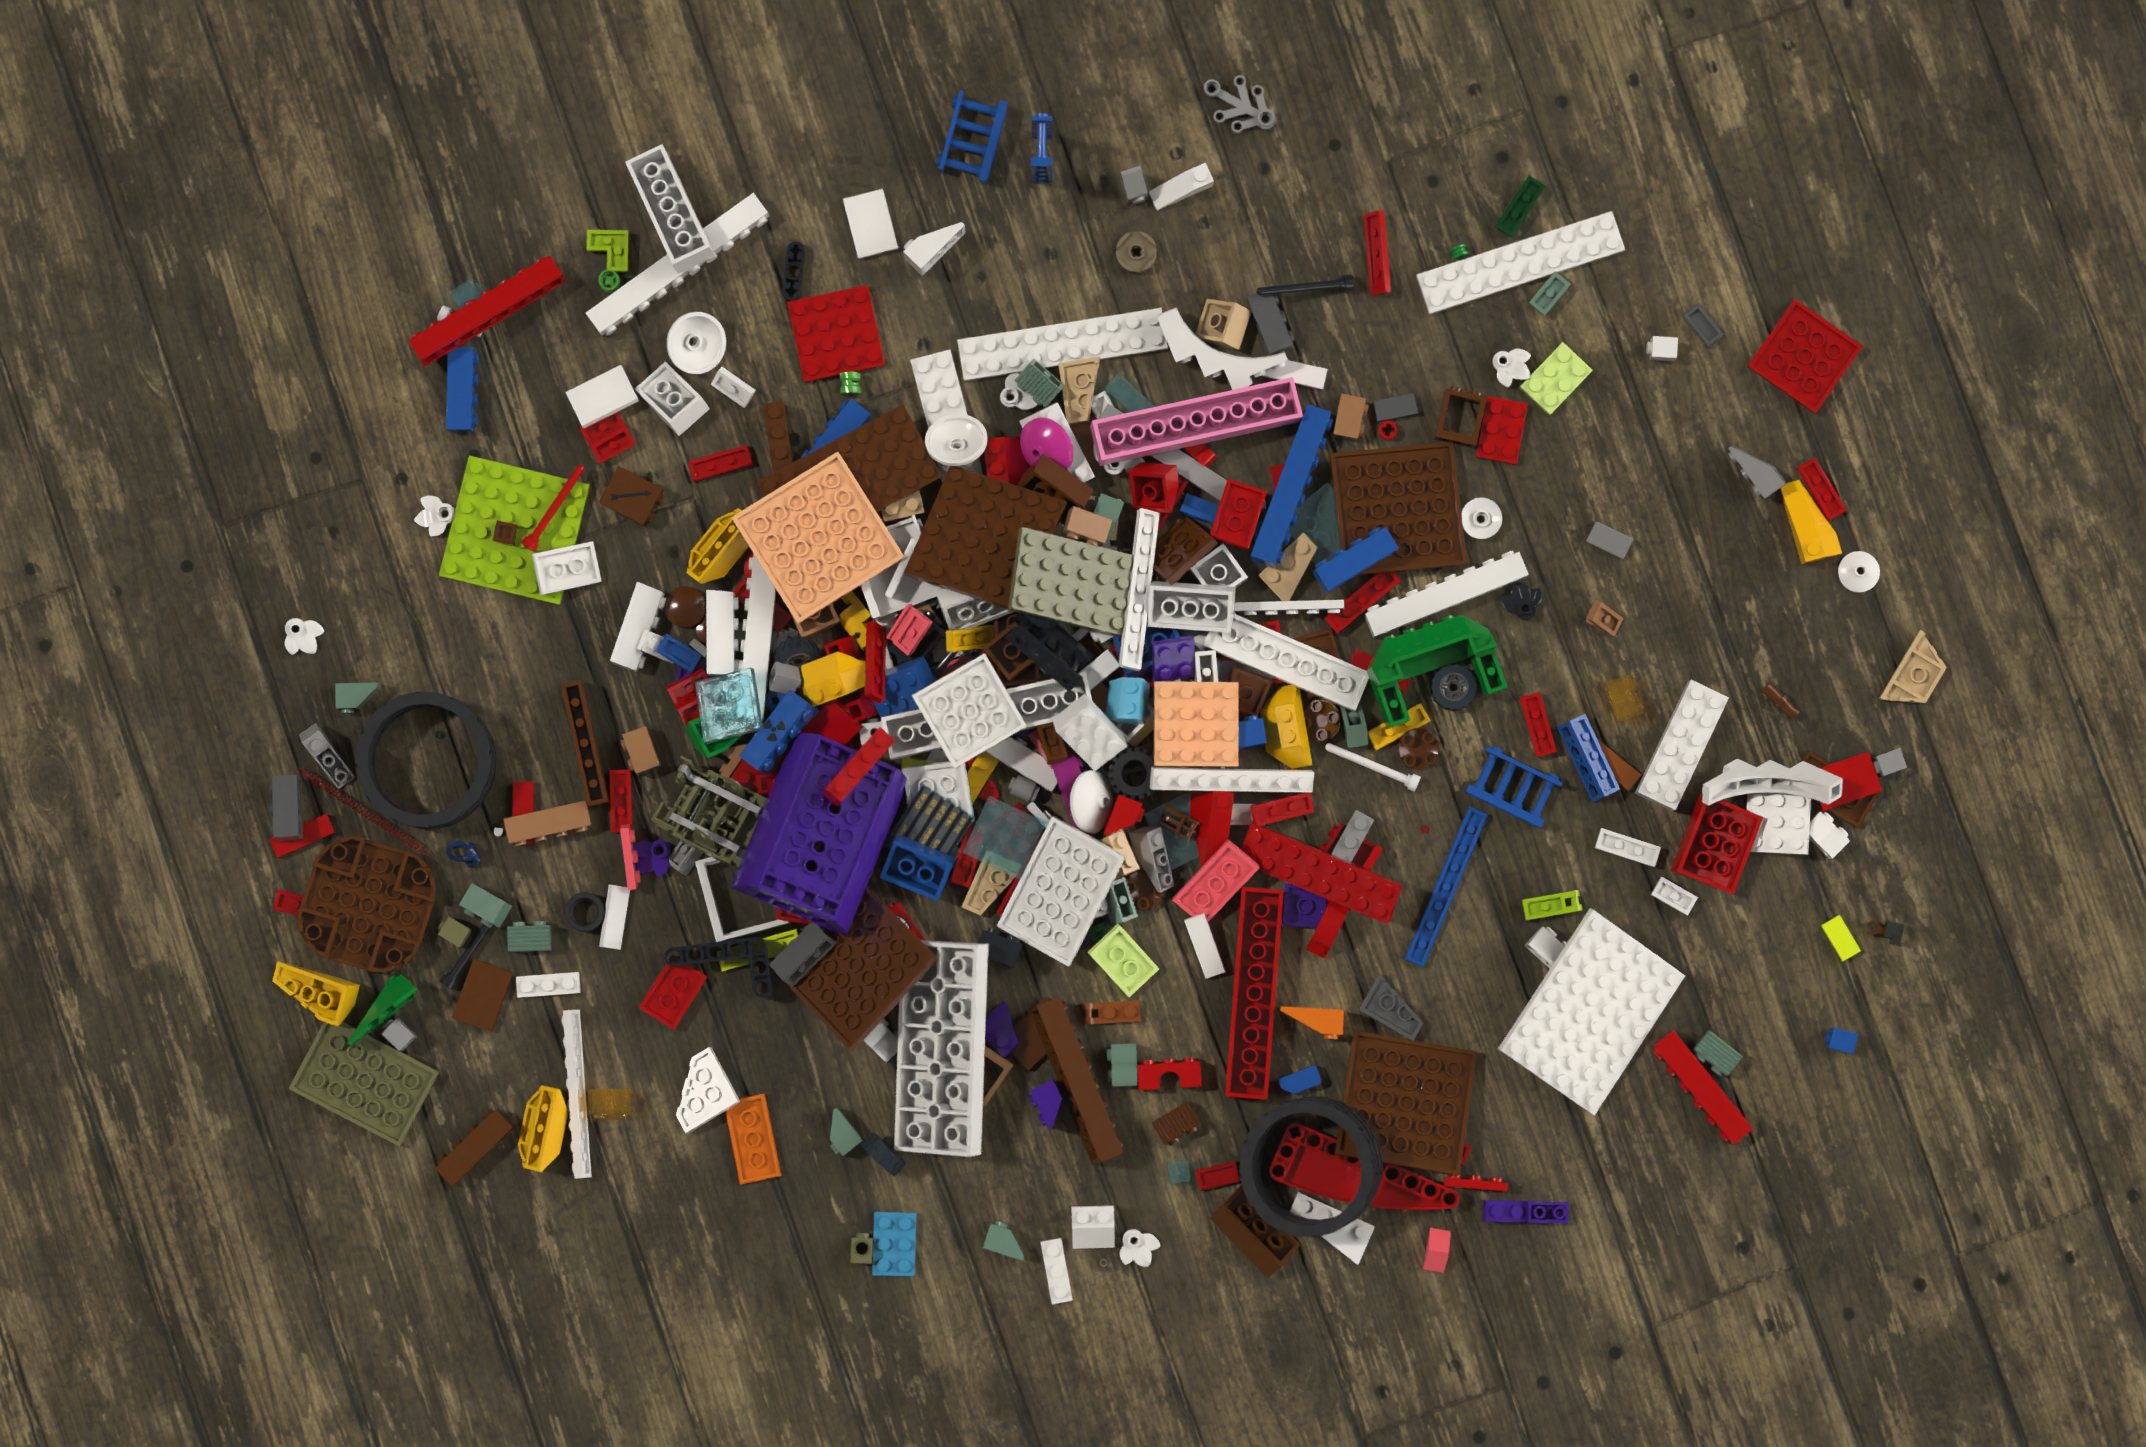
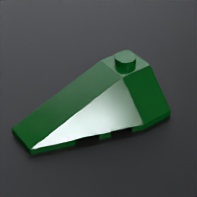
M735 702L694 719L687 724L685 731L693 747L706 759L725 752L757 722L738 719V714H734ZM765 703V713H764V715L770 710V709L767 707L766 703Z
M402 974L398 977L393 975L385 982L387 985L383 988L347 1042L349 1048L417 996V989Z

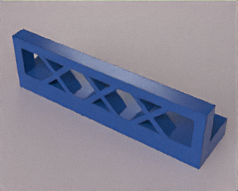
M1186 494L1179 514L1213 526L1219 505ZM1258 520L1252 538L1254 542L1258 538L1263 521Z
M1586 714L1558 726V731L1591 801L1594 802L1620 790ZM1566 727L1568 728V730H1569V732H1570V734H1571V737L1569 736V734H1568V732H1567V730H1566ZM1593 786H1595L1599 795L1596 794Z

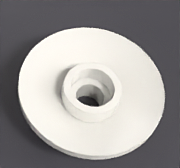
M1476 498L1469 501L1461 513L1463 529L1468 535L1476 539L1492 537L1498 532L1502 524L1500 508L1495 502L1487 498ZM1478 516L1484 517L1483 523L1477 521Z
M1862 551L1849 553L1841 560L1838 567L1840 582L1852 592L1860 593L1870 590L1875 586L1880 575L1876 559ZM1858 567L1863 568L1864 573L1862 575L1857 573Z

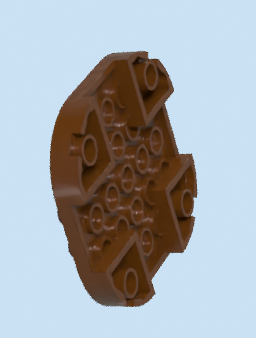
M362 837L340 838L324 847L313 863L311 875L298 910V928L301 936L308 947L323 958L373 973L396 971L407 965L420 949L436 898L434 877L426 863L409 851L397 849Z

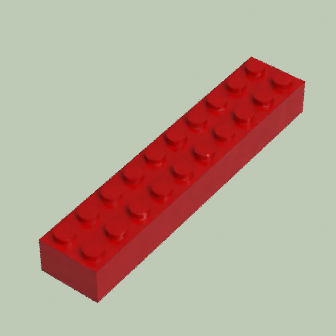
M1241 887L1225 1096L1264 1100H1267L1284 890Z

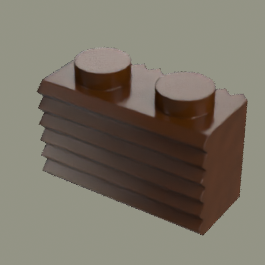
M1188 1101L1152 1122L1164 1145L1168 1143L1170 1146L1181 1140L1179 1136L1186 1132L1190 1135L1198 1130L1197 1125L1200 1124Z

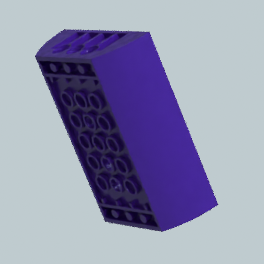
M798 734L790 741L730 888L846 937L905 793L907 778L896 767L878 760L838 805L840 813L832 814L829 806L834 803L821 792L858 751L822 735ZM815 842L823 843L825 849L822 853L814 850ZM806 862H815L817 866L816 871H808L806 869Z

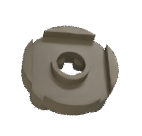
M1130 232L1120 238L1117 243L1116 258L1124 270L1139 274L1147 271L1154 264L1157 249L1154 240L1144 232ZM1141 248V256L1133 257L1131 249Z

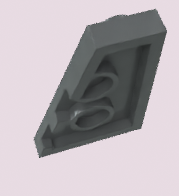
M1378 974L1358 1010L1409 1040L1414 1041L1423 1022L1384 978Z

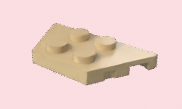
M1922 630L1918 631L1880 695V700L1922 704L1927 702L1947 667L1942 659L1938 657L1936 650L1930 645Z

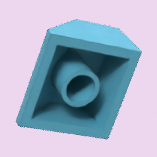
M1122 677L1109 681L1105 715L1113 723L1145 725L1150 684L1143 678Z

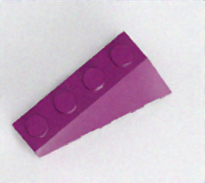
M1071 749L1066 751L1068 761L1051 765L1062 792L1064 803L1068 809L1072 826L1079 829L1071 814L1070 796L1073 784L1081 774L1080 767H1083L1080 756H1075L1074 750ZM1086 833V834H1088L1089 836L1093 837L1096 833Z

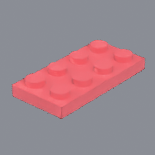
M1228 839L1179 890L1172 901L1191 917L1205 913L1209 922L1259 869V865Z

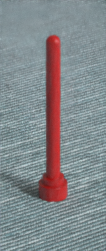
M580 464L575 468L533 533L527 537L525 536L521 541V544L532 552H535L538 548L539 537L584 472L585 468L583 465Z

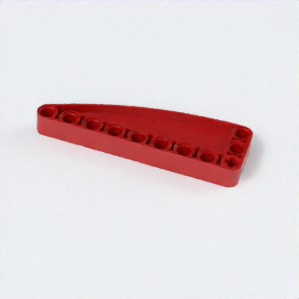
M1290 1123L1285 1128L1268 1171L1271 1178L1286 1185L1326 1198L1351 1203L1359 1188L1361 1163L1360 1159L1355 1163H1350L1347 1157L1329 1154L1327 1148L1329 1144L1336 1143V1139L1301 1124ZM1297 1126L1300 1135L1299 1137L1295 1135V1138H1292V1133L1289 1130ZM1313 1134L1317 1135L1320 1139L1319 1144L1314 1147L1308 1143L1309 1137ZM1286 1145L1292 1148V1154L1287 1158L1281 1155V1149ZM1383 1163V1175L1379 1190L1370 1206L1407 1210L1450 1209L1456 1207L1459 1203V1195L1450 1188L1399 1166ZM1276 1165H1281L1284 1168V1173L1280 1177L1274 1176L1272 1172ZM1389 1168H1394L1397 1172L1396 1177L1392 1180H1389L1385 1174ZM1408 1176H1413L1416 1179V1184L1412 1188H1408L1405 1185V1179ZM1429 1184L1435 1187V1193L1432 1196H1427L1424 1192L1425 1187ZM1447 1193H1452L1455 1198L1454 1202L1447 1205L1444 1202V1196Z

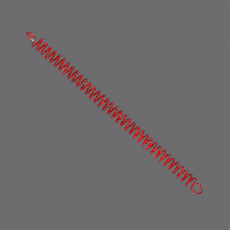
M308 772L305 776H304V773H303V777H306V779H307V776H308L309 772ZM319 777V778L317 779V781L314 782L313 784L316 783V786H318V785H317V782H318V780L320 779V777ZM331 787L328 791H329V794H332V796H333L334 791L336 790V788L333 790L332 793H330V791H331V789H332V787ZM354 801V803H353L351 806H352V809H355V811H356V808H357L358 804L353 808V806H354V804H355V802H356V801ZM364 808L360 813H362V816L365 815V818H367V817H366V814H367V812L369 811V809L366 811L365 814H363V812H364V810H365V808ZM375 814L370 819L368 817V820H373ZM376 818V819L374 820V821H375V824H378V826H381V825H379L381 819L376 823V820H377V818ZM423 846V847L421 848V850L429 855L428 852H426V851L423 850V848H424V846Z

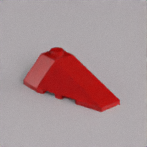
M1192 790L1189 810L1191 817L1201 823L1200 826L1197 825L1196 833H1194L1201 867L1228 840L1234 793Z

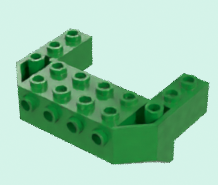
M1450 615L1442 618V622L1434 624V621L1423 624L1421 629L1415 630V628L1403 631V635L1396 637L1393 634L1384 637V641L1378 645L1366 671L1386 729L1410 721L1397 683L1399 681L1470 658L1483 697L1508 688L1494 650L1497 644L1489 629L1463 615L1457 617Z

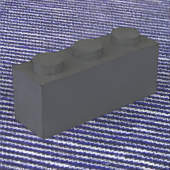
M1255 293L1247 296L1246 302L1252 311V317L1268 356L1291 349L1293 346L1292 342L1295 340L1291 330L1287 331L1284 323L1287 320L1284 312H1279L1277 304H1279L1277 294L1260 296Z
M297 774L272 776V783L269 784L270 795L273 797V803H270L271 816L273 815V823L270 824L271 836L278 842L303 840L302 779Z
M811 922L795 939L790 941L789 945L781 953L775 956L769 965L785 983L793 987L836 942L822 926Z

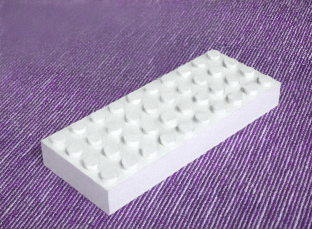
M921 940L939 959L899 1001L894 1150L967 1157L981 1155L988 944Z

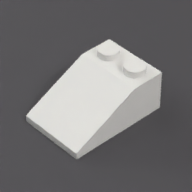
M960 222L919 236L915 240H909L904 246L905 260L923 276L966 233L965 225Z
M666 362L635 388L636 392L678 436L709 410L703 398Z

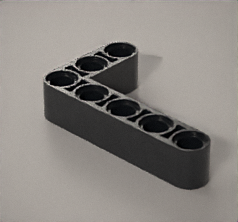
M760 937L672 947L664 954L665 962L674 967L749 958L752 986L755 995L765 998L772 991L767 944ZM754 941L763 943V950L761 952H753L751 945ZM733 944H741L743 951L740 955H733L731 953V946ZM713 946H719L722 950V954L718 958H713L710 955V949ZM694 948L699 949L701 952L698 960H691L689 957V952ZM672 951H677L680 955V959L676 963H671L668 959V955ZM759 961L766 965V970L761 974L754 971V965ZM764 982L768 985L769 988L766 994H759L756 987L759 983Z

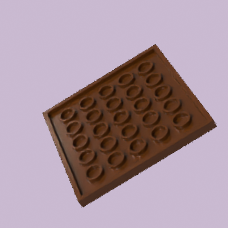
M1453 442L1329 454L1340 550L1344 548L1347 551L1352 548L1351 543L1359 538H1362V540L1370 537L1368 533L1378 527L1380 530L1386 527L1399 547L1395 553L1358 575L1467 565Z
M950 466L904 574L907 577L1008 609L1019 528L1025 527L1055 535L1067 502L957 466Z
M868 887L865 889L847 936L845 937L824 928L835 940L836 944L793 987L788 985L852 1052L939 959Z
M1353 1031L1342 1104L1345 1103L1356 1110L1371 1126L1379 1142L1382 1163L1454 1176L1460 1175L1477 1052ZM1339 1125L1334 1155L1360 1159L1353 1140Z

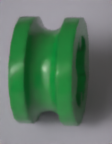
M1461 244L1449 249V253L1453 254L1451 259L1457 260L1469 255V251L1465 249L1467 245Z

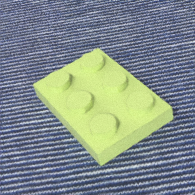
M1562 342L1534 371L1529 379L1520 386V389L1550 416L1593 370Z
M1119 924L1112 928L1087 952L1128 997L1134 994L1159 970L1155 963Z

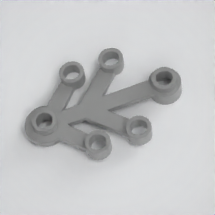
M1238 75L1234 78V86L1238 88L1240 99L1220 89L1219 82L1214 79L1208 80L1205 83L1204 93L1208 97L1216 96L1236 107L1226 111H1216L1213 119L1217 124H1222L1225 119L1248 114L1254 118L1242 122L1239 120L1234 121L1231 125L1233 133L1240 134L1244 129L1255 126L1264 130L1274 126L1276 116L1273 111L1266 107L1262 86H1254L1251 92L1252 96L1257 100L1259 109L1257 110L1251 106L1244 76ZM1242 79L1244 83L1242 85H1238L1236 83V80ZM1213 86L1216 91L1211 93L1208 91V88ZM1260 89L1262 93L1260 95H1256L1254 93V90ZM1222 114L1224 118L1217 120L1216 115ZM1267 116L1269 122L1264 123L1262 117ZM1240 124L1241 129L1235 130L1234 125Z

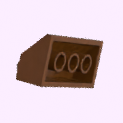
M1242 1185L1209 1217L1267 1278L1275 1273L1301 1245L1292 1235L1277 1230L1266 1223L1255 1212L1244 1193Z

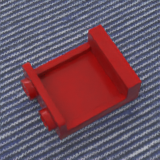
M1340 823L1338 826L1334 824L1328 834L1331 838L1327 844L1323 842L1319 850L1329 854L1332 853L1345 829L1344 824ZM1364 839L1351 863L1371 870L1383 849Z

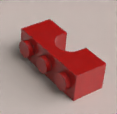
M1195 1057L1183 1058V1062L1175 1063V1059H1162V1064H1154V1060H1143L1141 1065H1137L1139 1090L1160 1089V1077L1166 1072H1174L1178 1075L1180 1088L1202 1086L1200 1061H1196Z

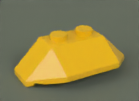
M739 508L735 509L734 512L717 518L691 550L689 568H687L686 573L700 584L725 577L749 547L731 518L742 511Z
M837 651L803 664L800 670L802 683L800 688L796 690L799 696L812 707L847 695L865 686L866 661L858 660Z
M1293 685L1278 687L1260 710V717L1263 718L1267 740L1265 745L1266 752L1291 769L1311 766L1312 759L1300 688Z
M541 1085L539 1090L526 1104L518 1140L523 1168L542 1172L560 1154L569 1113L560 1089Z

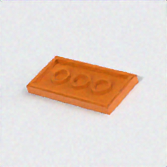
M765 1094L739 1099L740 1102L726 1110L725 1113L740 1184L782 1176Z

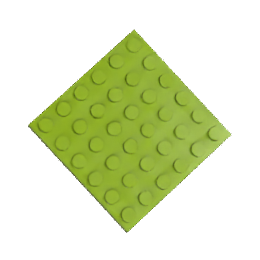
M469 456L439 576L561 605L564 590L540 595L532 554L576 545L590 484L575 483L539 537L538 548L535 552H532L523 546L521 541L525 536L527 537L533 533L568 479ZM497 520L518 525L514 546L492 541Z

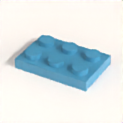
M874 1212L872 1275L915 1276L917 1213Z

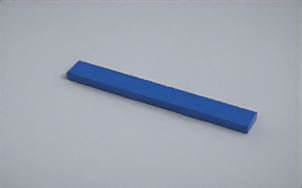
M1468 806L1404 960L1424 968L1486 821L1487 813Z

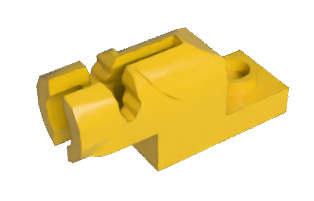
M853 591L841 597L846 605H851L839 615L840 622L850 636L854 635L855 638L860 636L856 642L862 651H865L866 625L873 618Z

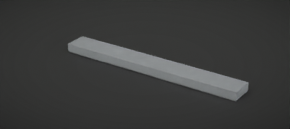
M1108 404L1098 419L1124 413ZM1179 449L1149 455L1161 464L1177 465L1179 476L1187 479L1219 502L1221 501L1227 480L1209 468L1204 467Z

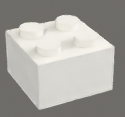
M1224 543L1189 569L1193 577L1201 585L1236 588L1248 578Z

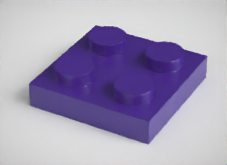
M1193 636L1152 642L1154 682L1195 676V639Z
M1285 884L1282 926L1316 928L1325 911L1326 898L1293 884Z

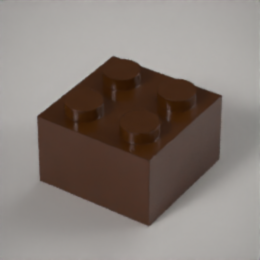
M1013 622L982 648L1008 682L1034 663L1006 639V636L1017 626L1016 622Z

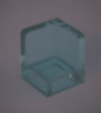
M1188 1160L1167 1162L1170 1184L1191 1181Z

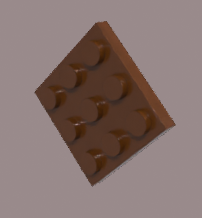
M1185 515L1156 541L1153 570L1172 585L1190 568L1195 566L1205 554L1209 553L1217 542Z

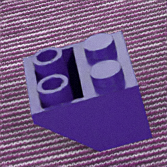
M1051 1080L1031 1090L1032 1095L1028 1096L1033 1107L1038 1106L1041 1112L1037 1116L1042 1126L1047 1125L1048 1129L1053 1127L1062 1100L1054 1081Z

